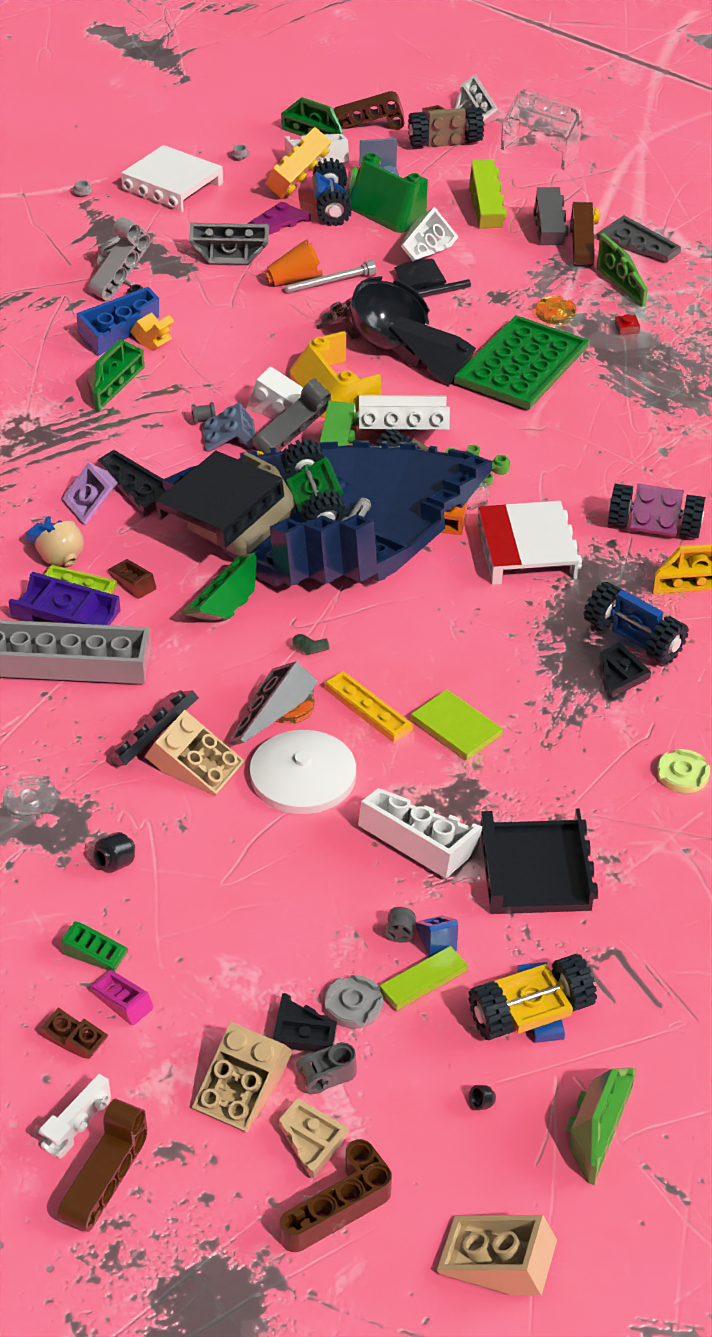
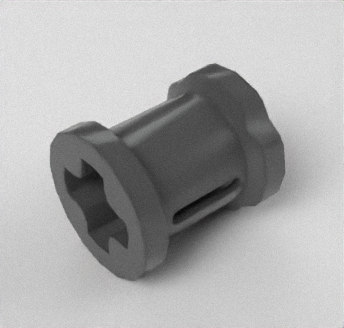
M210 402L209 405H191L194 424L216 416L214 402Z

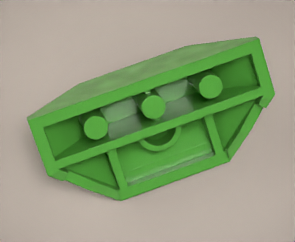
M612 1068L591 1080L587 1092L582 1090L576 1105V1108L579 1109L577 1116L572 1114L566 1128V1133L570 1134L569 1148L589 1184L595 1185L633 1090L637 1071L635 1068Z

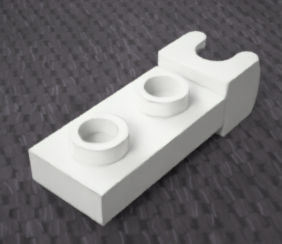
M98 1074L58 1118L52 1115L39 1129L38 1133L46 1137L41 1143V1147L46 1152L61 1159L74 1146L73 1138L77 1133L83 1132L89 1125L90 1119L99 1110H103L108 1105L111 1098L109 1079Z

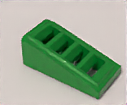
M77 921L73 922L62 939L64 955L109 971L113 970L115 972L128 953V948ZM98 948H102L99 954H97L96 951L98 950ZM110 951L114 952L108 960L106 958Z

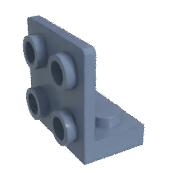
M396 138L360 140L359 167L363 156L368 153H375L381 158L379 167L399 176L397 170Z
M240 402L227 407L223 412L210 417L203 423L205 449L208 452L234 437H237L238 441L241 444H245L249 450L255 447L252 444V440L256 436L254 419Z

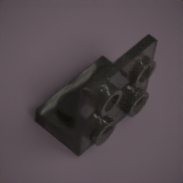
M352 297L343 303L340 301L333 303L329 307L330 310L320 317L321 320L316 324L317 329L342 322L351 339L358 338L360 335L351 317Z

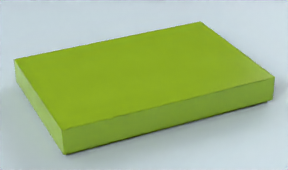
M448 689L411 713L412 722L466 761L503 735L502 727Z

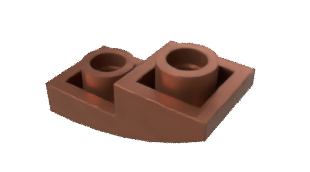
M59 1007L44 1023L39 1032L40 1035L61 1048L88 1059L93 1056L108 1038L107 1033L85 1018L79 1022Z

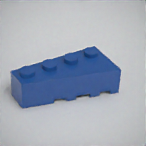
M148 286L76 313L77 333L97 356H100L108 351L119 339L125 340L131 336V329L141 318L151 312L156 318H159V297Z

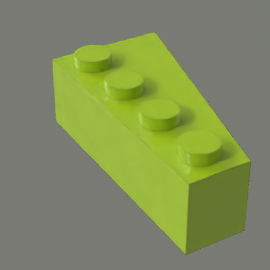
M494 159L471 160L469 192H472L471 200H474L473 207L476 210L479 229L502 228L503 220L507 218L506 208H503L504 195L500 194L502 185L501 181H498L499 168L495 167Z

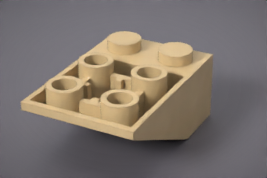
M186 710L158 738L145 755V758L164 774L214 796L245 762L244 759Z
M230 1022L192 1108L248 1132L279 1083L293 1051L283 1043Z

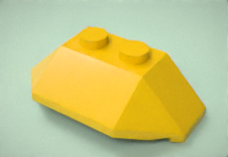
M712 544L679 546L655 572L652 587L653 594L712 590Z

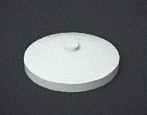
M293 730L268 739L256 750L250 763V780L257 796L267 805L292 814H313L333 808L351 793L356 781V762L351 750L334 736L314 730Z

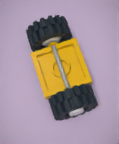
M576 953L553 961L552 970L549 969L547 964L471 988L468 993L470 996L468 1000L471 1004L470 1011L473 1012L474 1016L472 1017L477 1023L476 1027L480 1030L481 1036L489 1041L511 1033L513 1026L517 1033L520 1034L572 1016L574 1011L595 1004L597 988L593 984L595 980L594 977H591L590 973L592 971L590 967H587L586 960Z

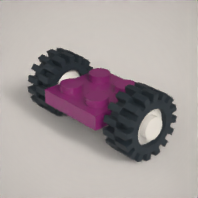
M615 483L610 501L608 525L627 527L629 514L632 512L629 530L676 537L679 519H682L680 536L699 539L706 497L687 494L683 512L681 506L684 490L637 483L635 500L632 502L633 486Z

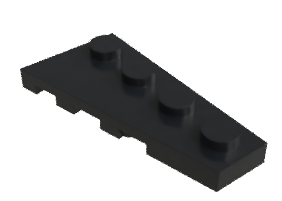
M112 450L97 459L98 467L108 471L118 484L116 486L144 516L157 508L156 500L166 492L163 488V478L116 450Z
M179 690L170 693L133 730L126 740L115 746V752L109 757L111 762L115 766L127 765L173 723L184 710H187L199 699L193 690Z

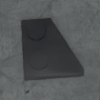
M620 642L600 652L599 660L611 698L650 679L651 671Z
M282 993L273 1040L285 1044L290 1049L313 1052L333 1046L335 1044L337 1022L326 1015L318 1014L315 1009L308 1005L304 1007L291 1001L289 994Z

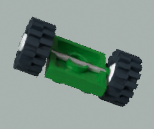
M303 439L301 443L299 440H296L295 445L290 443L288 445L289 449L285 448L283 450L284 454H281V462L286 475L290 477L286 481L299 513L303 516L305 522H309L319 516H326L335 521L346 518L348 512L341 497L344 493L327 457H324L319 444L312 439L309 442L307 439Z

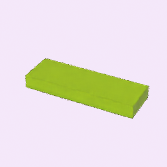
M50 565L44 574L113 594L117 588L116 580L55 565Z
M449 946L381 984V993L391 1006L398 1011L467 972L468 964Z

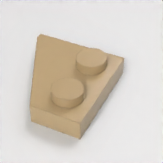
M299 1098L292 1103L279 1119L280 1129L307 1173L313 1179L349 1135L348 1127Z

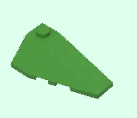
M604 233L600 234L597 269L641 307H645L648 288L630 255Z

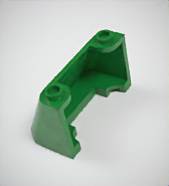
M366 154L362 157L350 194L352 211L394 232L403 233L409 231L414 222L427 212L428 179L420 176L418 173H411L402 178L379 167L381 158L377 154Z

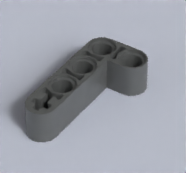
M315 378L310 380L303 387L301 397L260 431L252 440V444L264 454L270 453V448L274 447L276 452H279L327 410L328 402L331 400V393Z

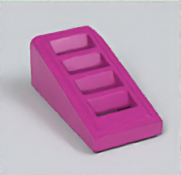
M110 970L89 987L94 995L131 1025H135L153 1009V1004L147 991L113 970ZM114 983L116 984V985L113 986L109 991H106V990H107L109 987H111Z

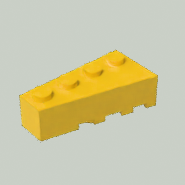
M314 127L300 141L299 147L296 145L289 155H286L281 160L279 165L277 164L273 167L265 185L281 199L286 195L290 196L296 189L295 185L298 182L302 183L308 176L306 173L309 170L313 171L314 166L318 165V160L321 157L324 159L330 152L329 146L332 141Z

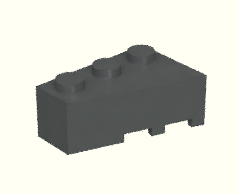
M537 187L533 216H537L535 225L538 226L537 234L540 245H563L564 237L568 236V225H564V222H566V210L562 208L564 207V195H561L560 187Z

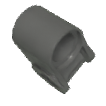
M344 1042L336 1043L325 1049L307 1053L296 1062L298 1072L302 1073L305 1077V1087L308 1093L318 1094L328 1088L354 1079L357 1073L356 1052L352 1045Z

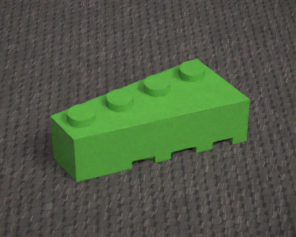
M328 402L320 442L338 441V446L353 445L352 441L355 440L357 432L356 426L359 423V413H356L355 403Z

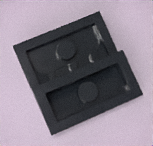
M418 259L394 267L400 281L409 285L414 290H419L425 286L429 288L447 283L434 259Z

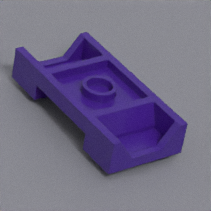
M36 572L30 574L27 591L19 601L15 599L8 601L12 617L33 622L36 617H40L57 623L111 625L121 611L120 598L117 595Z

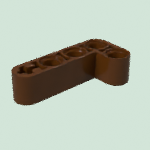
M394 91L350 102L333 109L342 129L383 117L387 118L388 124L393 130H400L405 124L404 110L398 94Z
M573 202L570 218L573 265L593 266L595 256L593 202Z
M116 1098L109 1103L104 1114V1135L58 1208V1220L85 1232L92 1230L141 1151L147 1137L145 1110Z
M363 1139L351 1141L346 1147L345 1171L348 1177L287 1210L280 1219L281 1244L286 1250L290 1252L303 1251L385 1204L390 1199L392 1172L371 1143ZM346 1198H354L355 1200H353V1201H348V1200H345V1199H346ZM320 1213L328 1214L327 1216H318Z

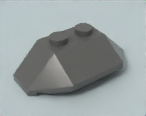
M190 223L189 243L209 265H249L269 243V224Z

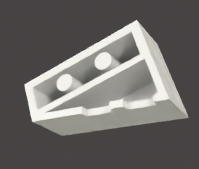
M326 134L325 136L332 141L329 146L330 152L325 157L327 161H330V158H333L334 162L338 159L339 163L349 161L348 139L343 134ZM306 135L296 140H290V136H284L285 156H288L296 145L299 147L300 141ZM321 157L318 160V162L321 161L322 163H324L323 158Z
M270 366L256 379L246 409L276 419L301 397L303 387Z

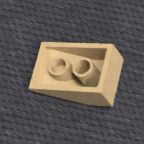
M544 1215L455 1216L437 1271L441 1275L509 1295L542 1296L557 1238Z

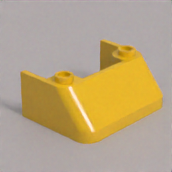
M345 331L316 337L311 340L290 369V379L301 387H304L310 380L315 378L331 393L330 401L355 403L356 411H359V395H381L380 374L359 379L351 371H343L336 374L330 367L331 365L346 362ZM326 411L320 416L321 418H325Z

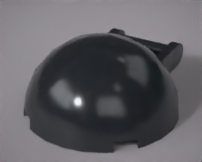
M377 276L361 281L356 286L351 299V317L359 335L369 344L383 350H394L411 366H418L421 360L417 361L414 357L415 353L410 347H405L392 334L389 327L399 316L429 325L428 313L430 309L423 297L412 287L397 279H394L392 283L381 281L383 276Z

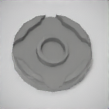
M351 975V978H338L328 986L325 993V1011L329 1018L336 1021L337 1025L355 1029L371 1025L380 1017L383 1010V995L380 987L373 980L364 976Z

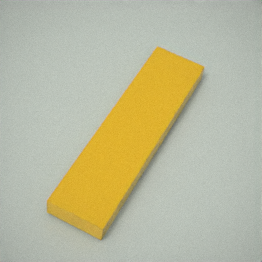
M344 671L324 682V689L393 743L413 731V724Z

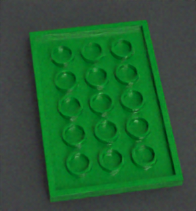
M515 315L455 375L454 383L530 410L589 347V340Z

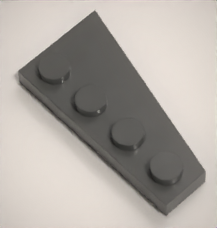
M625 215L597 233V240H600V234L604 233L621 248L665 262H669L681 253V246Z

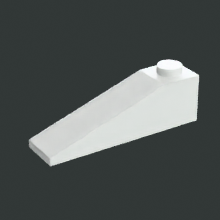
M433 207L414 222L401 247L412 261H416L451 247L457 240L458 235L438 210Z

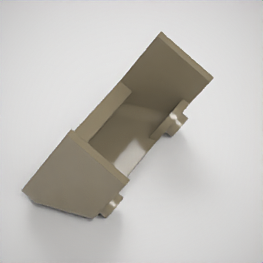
M248 452L243 453V462L282 477L275 466ZM284 480L285 497L232 542L226 550L235 555L249 554L270 536V526L286 518H291L296 513V503ZM187 521V529L218 545L216 533Z

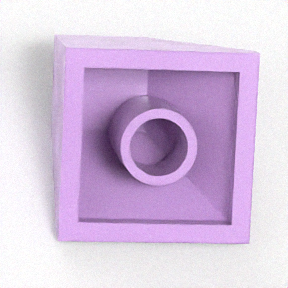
M88 462L62 499L78 518L87 525L118 483L108 471Z

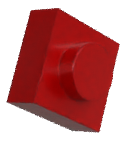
M636 315L615 316V325L620 335L640 333V324Z

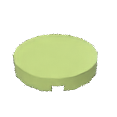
M675 749L673 753L668 754L666 752L658 760L656 774L659 781L666 788L679 793H694L703 789L709 782L710 766L709 764L707 765L705 758L701 754L692 750Z

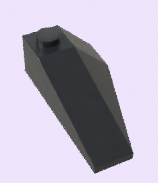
M401 316L389 327L392 334L405 347H410L415 353L414 357L417 361L422 360L427 366L426 370L429 374L448 387L454 381L455 375L470 361L476 350V347L457 335Z

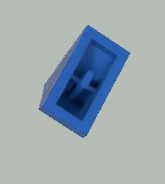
M441 915L415 923L429 957L449 946L457 951L459 926L457 919Z

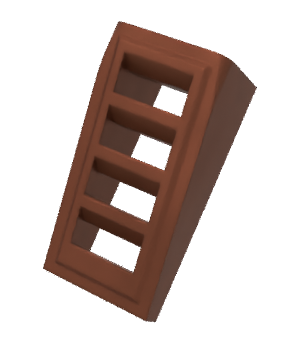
M129 559L108 569L109 574L138 599L157 588L153 573Z

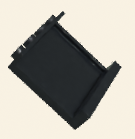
M215 450L156 500L158 518L162 520L170 513L214 532L217 536L218 546L226 549L285 497L283 478Z
M580 808L575 809L574 820L494 822L492 811H481V842L490 914L592 911L593 900L598 899V884L592 881V878H594V862L588 859V856L591 854L590 840H585L587 822L586 819H581Z

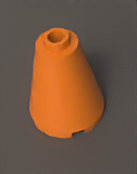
M308 239L302 241L267 266L265 276L268 283L276 286L323 276L322 270L318 271L317 268L320 264L318 256L312 244H308Z

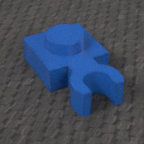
M46 517L44 524L37 522L26 532V541L35 543L42 532L45 530L48 533L55 529L53 525L57 523H51V517Z

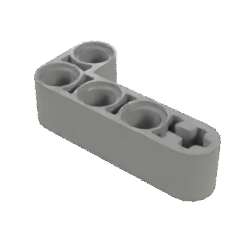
M119 217L115 221L114 232L120 237V240L89 283V291L105 301L113 298L150 245L149 235L140 225L125 217Z

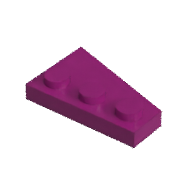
M281 201L247 224H269L270 235L279 232L281 227L289 226L291 228L296 226L298 221H311V214Z

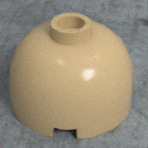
M73 521L57 523L53 525L54 530L49 533L45 530L36 539L35 547L41 558L55 566H71L75 564L84 548L81 530Z

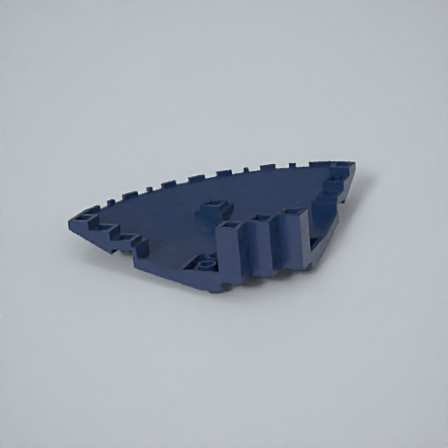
M353 440V445L338 446V441L320 442L319 445L324 457H327L344 493L341 497L348 515L359 498H367L371 502V508L367 511L365 517L356 514L344 521H335L326 516H319L309 522H305L296 505V513L291 518H286L270 526V536L249 553H255L256 577L275 587L281 586L284 583L291 586L296 585L307 577L314 578L325 584L333 582L334 579L342 575L358 582L366 581L369 577L375 581L384 580L386 577L397 572L445 529L444 512L451 510L454 506L459 508L464 506L492 471V461L466 451L449 449L448 453L438 452L436 446H429V450L418 448L417 443L400 442V447L388 446L387 441H382L381 446H372L370 441ZM275 447L270 448V453L260 455L257 454V450L248 451V453L275 466L288 486L286 480L290 477L286 475L281 462V454H284L283 451L276 452ZM239 453L240 458L238 460L243 461V453ZM196 466L189 467L163 479L164 490L168 491ZM220 547L222 550H224L227 554H229V555H230L232 558H234V559H235L237 556H241V555H235V554L229 552L228 550H226V549Z

